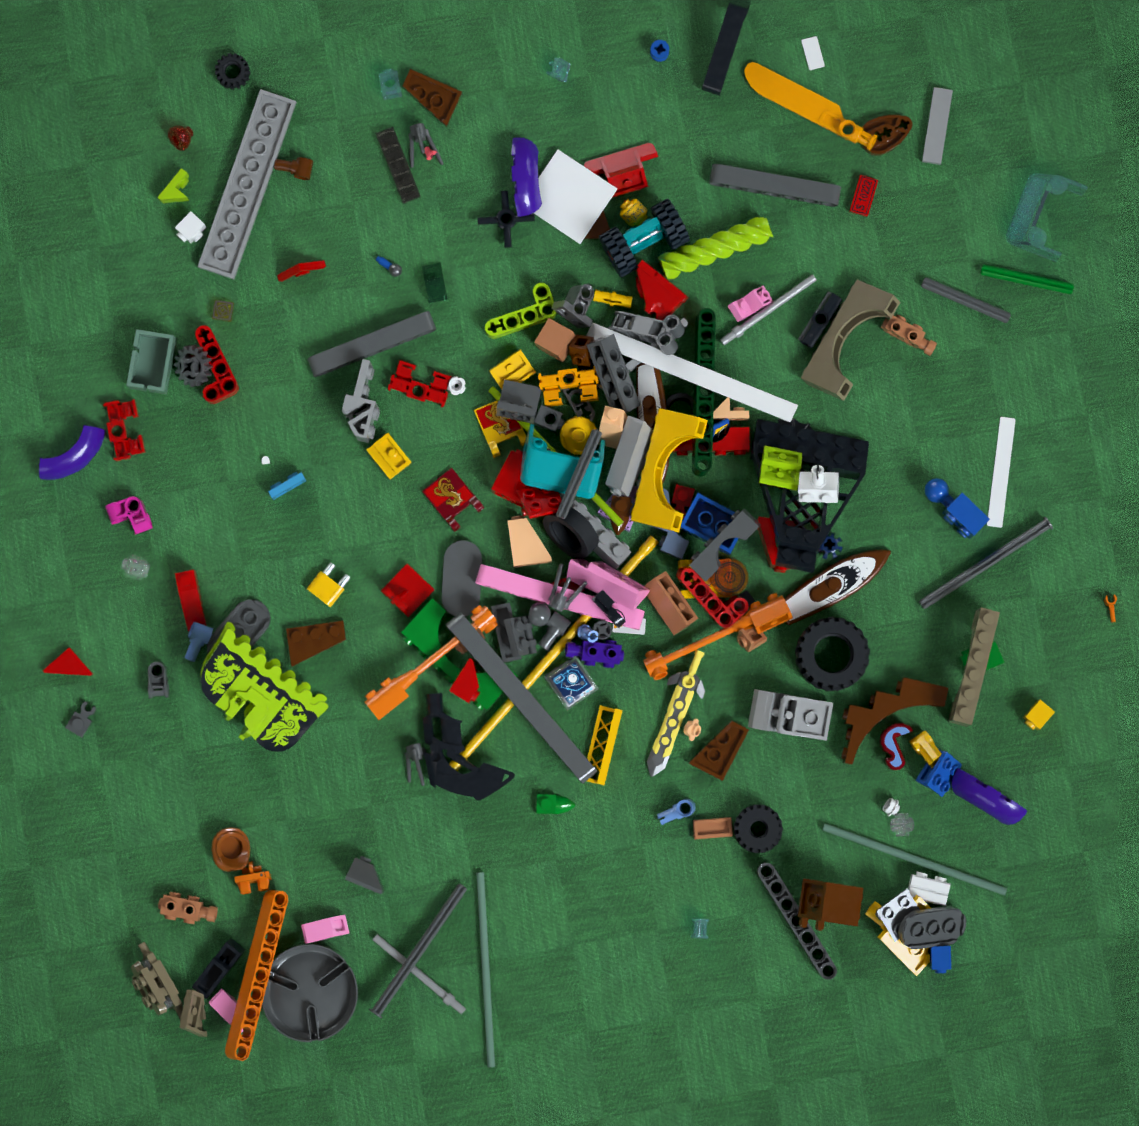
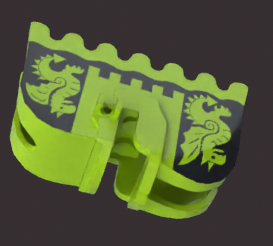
M227 622L203 661L200 672L203 693L214 705L224 710V719L227 721L231 720L246 701L249 700L250 702L244 710L245 724L238 737L244 740L252 736L266 750L274 752L285 751L294 746L315 720L328 709L329 706L325 702L327 698L322 693L312 697L311 686L308 682H302L297 685L294 671L287 670L285 673H282L281 664L277 658L266 662L265 649L259 646L251 650L249 636L242 635L239 638H235V626L231 622Z

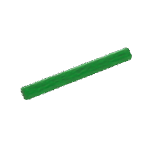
M982 265L980 274L1061 293L1072 294L1074 290V284L990 265Z

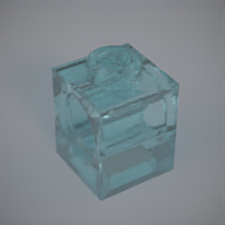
M383 70L379 74L383 100L402 97L397 70ZM393 80L395 84L392 87H387L385 82Z

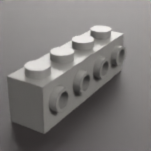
M574 500L571 507L580 512L597 533L599 543L593 551L609 566L617 569L630 555L629 546L623 541L620 542L611 529H606L597 516H592L583 503H578Z

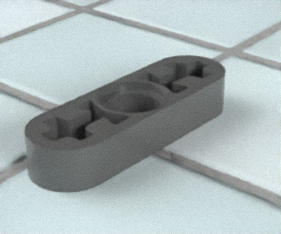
M572 374L564 376L568 380L572 379L571 383L573 382L574 376ZM577 387L569 395L567 394L570 391L569 388L561 389L577 417L582 416L583 412L581 408L579 411L576 408L583 406L584 403L587 404V406H584L586 412H591L589 420L593 422L595 412L589 401L574 404L571 400L573 394L578 393L582 395V389Z

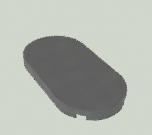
M469 541L454 542L447 548L444 554L442 603L446 611L453 616L461 612L467 617L472 614L471 611L480 603L481 585L476 584L475 581L480 564H482V555L479 548Z
M249 599L240 602L211 635L207 644L208 653L227 622H231L235 626V638H239L242 635L249 636L252 648L270 625L271 617L268 608L258 600Z
M953 906L915 910L903 918L899 926V939L903 945L910 949L951 945L958 941L957 938L963 935L966 928V917L959 909Z

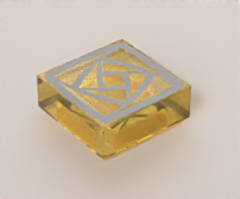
M215 300L212 319L231 322L234 302Z

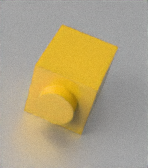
M1040 699L1037 700L1023 718L1026 720L1025 724L1030 729L1040 730L1055 711Z

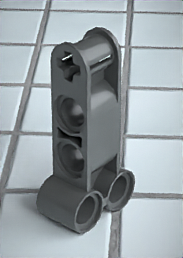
M615 311L612 325L608 327V329L630 338L658 344L665 355H672L677 351L678 344L675 339L680 338L685 331L683 324L676 315H668L662 321L622 311Z

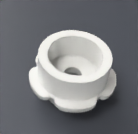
M457 376L452 377L447 387L451 394H462L466 389L465 380Z
M892 798L886 801L883 811L887 813V816L897 814L900 809L899 801Z

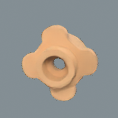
M696 718L693 721H688L684 726V734L689 736L690 741H693L701 732V726L698 724L699 720Z

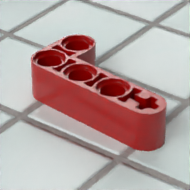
M202 325L196 329L195 336L200 347H203V352H208L211 348L218 349L217 355L211 357L207 354L206 356L212 359L209 365L213 366L211 370L217 381L207 385L203 389L202 394L208 403L217 404L235 395L239 390V386L210 327ZM202 332L209 333L207 337L211 343H206L202 337ZM219 365L226 366V370L222 374L216 372ZM227 382L234 383V388L230 391L224 388ZM210 390L217 391V396L214 399L207 397Z
M682 566L677 570L676 575L680 583L714 622L721 627H730L747 612L748 602L744 598L735 595L723 603L692 568ZM685 572L689 573L688 575L692 580H694L693 582H690L688 579L685 578ZM702 585V593L696 594V587ZM711 599H714L715 606L709 609L707 604ZM740 600L742 606L740 609L735 610L734 604ZM727 613V620L721 623L720 616Z

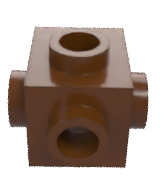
M576 335L569 345V355L574 365L591 366L593 361L587 344L593 342L594 337Z

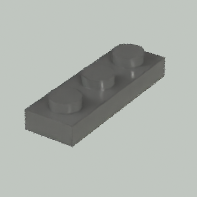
M510 602L491 606L492 613L497 619L496 623L498 625L495 628L502 661L506 663L522 659L521 656H512L504 623L505 619L513 618Z

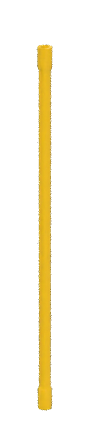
M650 535L620 572L629 576L659 542ZM582 614L523 680L522 684L527 690L564 650L566 643L571 642L577 635L578 627L586 624L592 617ZM509 698L464 747L465 750L460 755L465 757L466 760L512 709L514 704ZM454 760L449 763L456 771L462 767Z

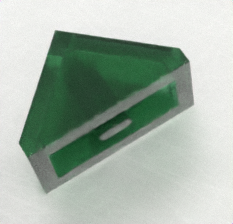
M441 263L422 266L429 304L448 300Z

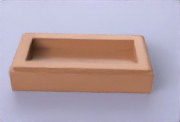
M731 817L693 820L694 840L732 837Z

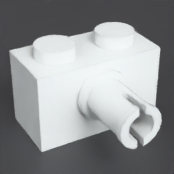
M817 465L812 467L811 472H800L798 486L799 502L838 503L839 473L824 472V468L819 465V471H817Z

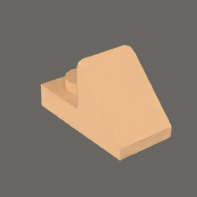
M727 397L713 412V421H721L726 418L729 421H748L749 411H745L743 407H735L733 411H730V398Z

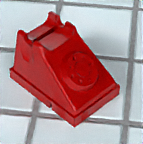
M641 260L637 265V290L640 297L645 300L644 310L650 315L656 313L655 319L663 321L688 300L689 297L646 261Z

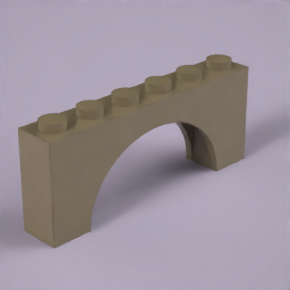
M857 280L851 287L846 300L841 304L840 310L832 320L827 333L822 337L821 343L813 353L808 366L804 369L801 379L807 385L844 401L853 386L843 376L839 363L841 348L846 338L854 328L868 319L875 317L891 319L901 302L893 294Z
M982 607L975 611L971 627L972 636L969 653L958 693L952 703L948 719L950 723L965 727L971 726L973 723L1000 612Z

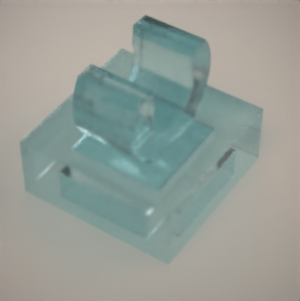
M555 58L554 61H550L549 65L553 68L551 72L547 71L546 74L560 82H567L571 64L562 58Z

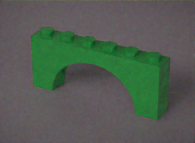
M431 599L401 632L404 635L402 639L409 646L414 644L418 648L416 652L424 659L426 657L429 658L441 648L439 628L447 611L434 599ZM445 655L431 665L438 672L442 669L447 674L445 678L452 685L462 669L451 663ZM476 673L480 694L473 704L481 711L483 708L488 710L504 692L487 673Z

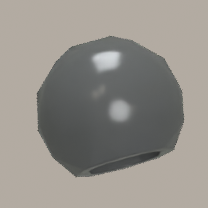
M539 602L532 604L528 615L529 622L534 626L541 627L546 625L551 618L549 607Z

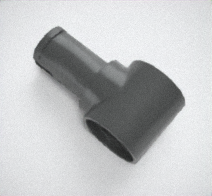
M555 611L546 625L548 626L546 628L547 632L538 645L548 650L556 637L563 636L571 621Z

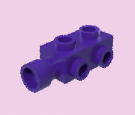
M598 639L593 643L586 640L582 641L581 645H576L575 642H567L565 657L573 658L574 656H579L580 661H584V665L595 666V663H603L605 668H614V665H620V661H623L624 650H621L622 645H617V641L605 640V643H598ZM591 648L595 649V655L589 653ZM610 650L614 651V657H609L608 652Z

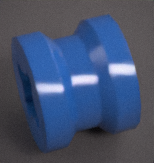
M656 40L652 43L650 49L652 59L657 62L667 59L669 45L666 41Z

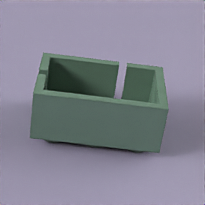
M136 329L133 344L136 350H132L126 384L129 389L140 391L148 389L153 393L167 395L176 345V337L174 335Z

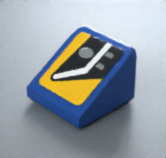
M726 418L713 424V441L728 433L729 419Z

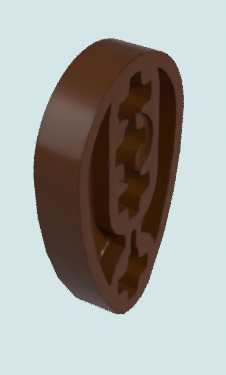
M886 115L868 121L862 127L867 133L881 135L884 129L890 130L891 133L888 138L886 135L882 136L880 142L876 139L870 151L861 144L862 148L867 153L875 156H881L892 151L907 137L912 128V120L907 116ZM901 121H903L904 123H908L906 130H904L903 127L898 128V126H900Z

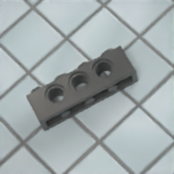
M615 335L604 336L587 344L609 407L622 409L625 413H628L640 406Z

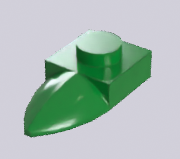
M537 794V814H561L575 807V803L566 797Z

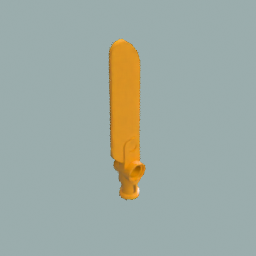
M751 62L745 67V77L751 88L759 95L841 136L845 140L864 145L869 151L874 146L878 135H871L853 121L844 119L838 104L758 63ZM851 126L853 127V132L845 134L843 133L844 128Z

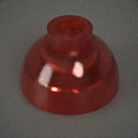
M173 126L169 128L168 137L172 145L180 151H185L191 143V137L194 135L192 129L189 126Z

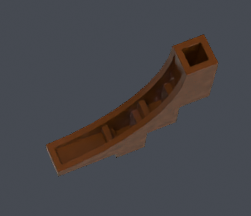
M903 677L896 685L895 692H898V696L876 691L874 695L871 694L869 706H872L871 709L848 705V708H844L842 719L845 720L844 724L851 726V729H847L845 740H848L847 748L843 747L841 758L844 759L843 763L853 764L856 752L864 737L886 716L912 706L945 707L949 688Z

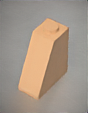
M605 406L599 429L602 432L598 442L599 445L601 440H605V446L617 449L628 417L624 410Z
M522 515L511 517V520H508L514 568L552 563L550 554L527 518H523Z

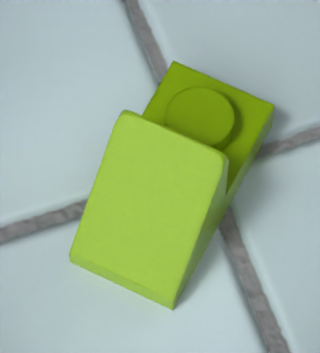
M181 168L157 197L161 203L189 201L188 197L179 191L180 188L183 189L189 182V175L185 170Z

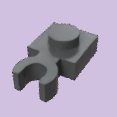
M83 702L81 713L75 711L65 727L83 738L93 722L88 717L93 715L97 709L93 707L91 711L87 712L86 706L88 702Z

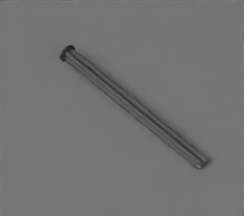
M1044 516L1043 521L919 601L923 609L928 608L1048 529L1053 530L1050 521Z
M461 884L457 885L373 1009H369L372 1013L382 1019L381 1014L466 892V887Z

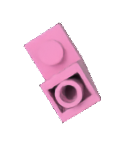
M763 285L752 290L745 297L728 305V308L737 322L774 301Z
M345 915L301 925L305 944L349 934Z
M221 988L208 1003L231 1025L237 1001Z

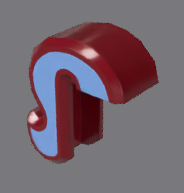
M903 723L891 725L883 730L880 736L882 750L890 755V758H886L884 762L891 770H900L905 765V760L896 737L913 731L909 725Z

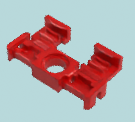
M400 360L396 371L397 377L395 378L396 375L391 376L388 390L407 393V397L423 402L429 400L439 403L441 407H444L448 397V391L444 393V390H447L451 376L434 371L433 376L435 378L433 383H430L431 388L429 385L414 380L410 382V379L413 378L411 376L412 370H415L417 365ZM417 385L421 386L424 390L423 394L419 397L413 394V388Z
M133 399L120 403L118 400L104 403L103 407H107L109 422L106 423L109 440L111 443H114L116 458L113 459L118 462L123 459H130L131 455L146 453L142 435L137 436V439L134 440L127 437L124 420H127V417L133 416V418L139 417L136 400ZM115 426L122 427V434L120 436L112 434V429Z

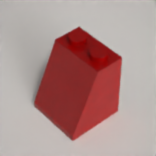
M517 449L515 452L511 450L491 491L493 494L524 508L516 493L518 490L531 488L532 486H527L520 480L523 451Z
M758 516L757 521L761 524L758 527V532L769 567L774 568V572L785 573L790 568L775 566L777 547L771 520L768 517ZM792 520L785 522L788 526H796Z

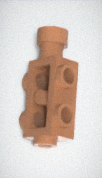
M893 315L891 319L886 318L881 326L884 329L883 331L916 349L923 350L928 356H931L937 345V342L923 338L925 332L921 326L907 323L906 319L900 315Z
M170 892L169 895L165 894L163 898H160L158 909H161L160 914L165 915V919L176 920V917L184 919V923L195 924V921H200V918L215 922L218 907H204V902L199 901L200 897L189 895L188 899L181 898V893ZM170 902L174 904L173 910L168 908ZM189 906L193 908V912L191 914L187 912V908Z

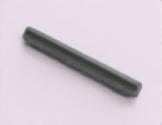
M927 277L923 279L922 288L1004 323H1007L1010 319L1011 314Z
M596 429L591 431L557 510L556 516L561 519L567 517L601 438L602 432Z

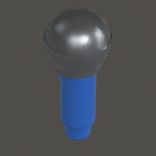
M380 256L376 258L380 265L388 269L391 276L398 277L401 275L402 267L399 264H392Z

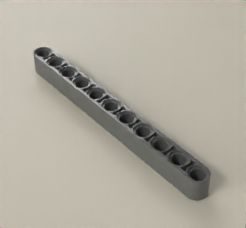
M461 612L457 614L446 626L578 780L584 784L597 770Z

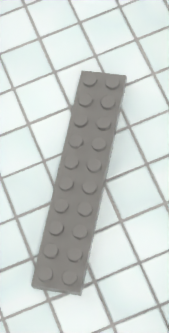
M260 89L198 268L233 280L235 279L273 172L275 160L279 155L297 104L296 101Z

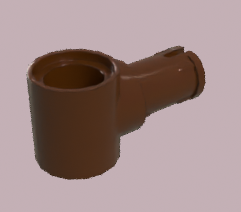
M298 157L297 160L293 161L276 159L274 169L291 172L294 175L293 177L297 179L310 180L313 160Z

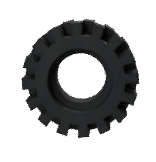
M228 53V56H221L222 59H218V64L215 65V75L219 83L226 89L231 88V90H235V88L240 89L242 85L245 86L246 81H249L250 75L247 61L236 53L234 55ZM236 65L239 67L240 73L236 78L226 76L225 71L228 66Z

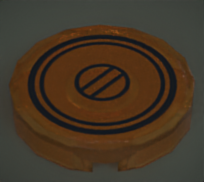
M736 559L721 560V567L710 577L711 585L718 594L725 597H733L740 594L748 583L746 567Z

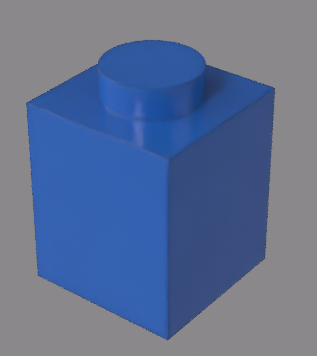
M951 946L930 947V969L935 970V973H947L946 970L951 969Z

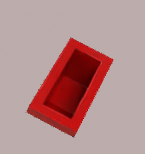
M469 658L449 690L467 703L475 702L480 694L475 665L471 658Z

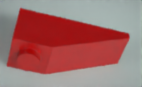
M189 570L175 573L187 630L190 631L193 622L207 626L196 571Z

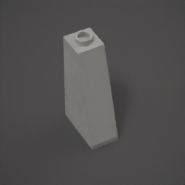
M631 416L627 417L605 483L611 489L610 492L618 497L621 495L629 496L645 465V456L649 450L650 436L653 432L645 421Z

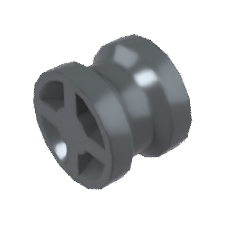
M598 621L593 626V630L598 632V636H596L598 640L603 641L610 637L612 628L607 621Z

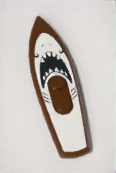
M641 362L636 366V395L640 406L637 407V419L645 421L654 431L655 417L659 408L667 410L660 370ZM670 456L663 470L662 485L667 474Z
M870 550L853 554L813 576L784 598L793 617L785 623L792 625L837 604L859 591L879 573L889 558L891 550Z

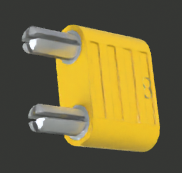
M331 562L323 572L320 571L307 587L308 591L330 608L345 590L343 587L350 579V576L345 574L337 584L329 578L328 575L335 568V565Z

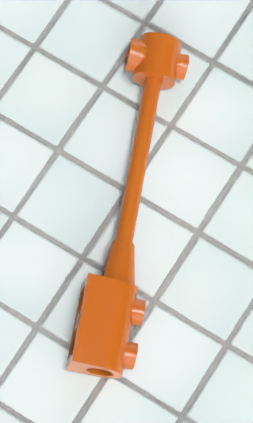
M771 594L767 597L768 602L762 605L759 601L752 603L749 606L751 610L747 611L730 627L719 630L662 657L660 652L656 653L655 650L647 652L645 654L646 659L643 662L650 677H653L654 680L664 678L668 674L667 663L733 632H739L742 628L747 630L755 627L757 633L760 634L792 619L791 611L783 595Z
M478 605L471 611L473 614L470 617L473 621L471 625L475 629L479 628L481 632L484 631L487 634L498 625L496 623L497 619L486 606L481 607ZM454 637L414 670L412 669L392 680L389 677L380 683L381 689L377 692L373 689L365 695L367 698L364 701L377 719L380 720L409 697L405 690L422 672L458 645L460 641Z

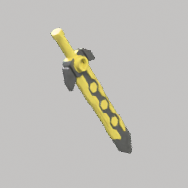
M695 650L689 671L678 672L668 679L667 685L677 683L678 685L675 688L661 729L647 760L651 777L666 767L678 731L693 698L694 690H696L701 699L704 696L705 689L703 683L695 675L704 652Z

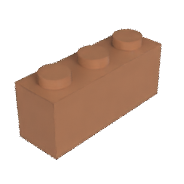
M666 571L645 585L646 588L650 589L647 597L673 635H676L699 619Z

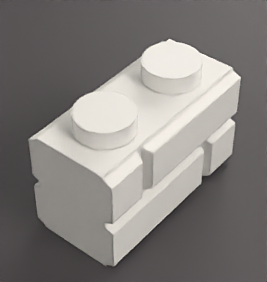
M916 872V875L911 874L908 891L913 898L917 894L925 902L946 906L951 884L946 883V878L935 876L934 880L927 878L928 874Z

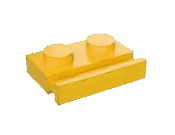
M521 349L489 370L501 390L504 380L522 383L536 373Z
M386 433L371 447L366 449L390 480L412 463L389 433Z

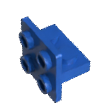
M939 750L942 754L934 768H931L926 762L916 781L943 797L950 788L957 768L960 769L962 764L948 752Z

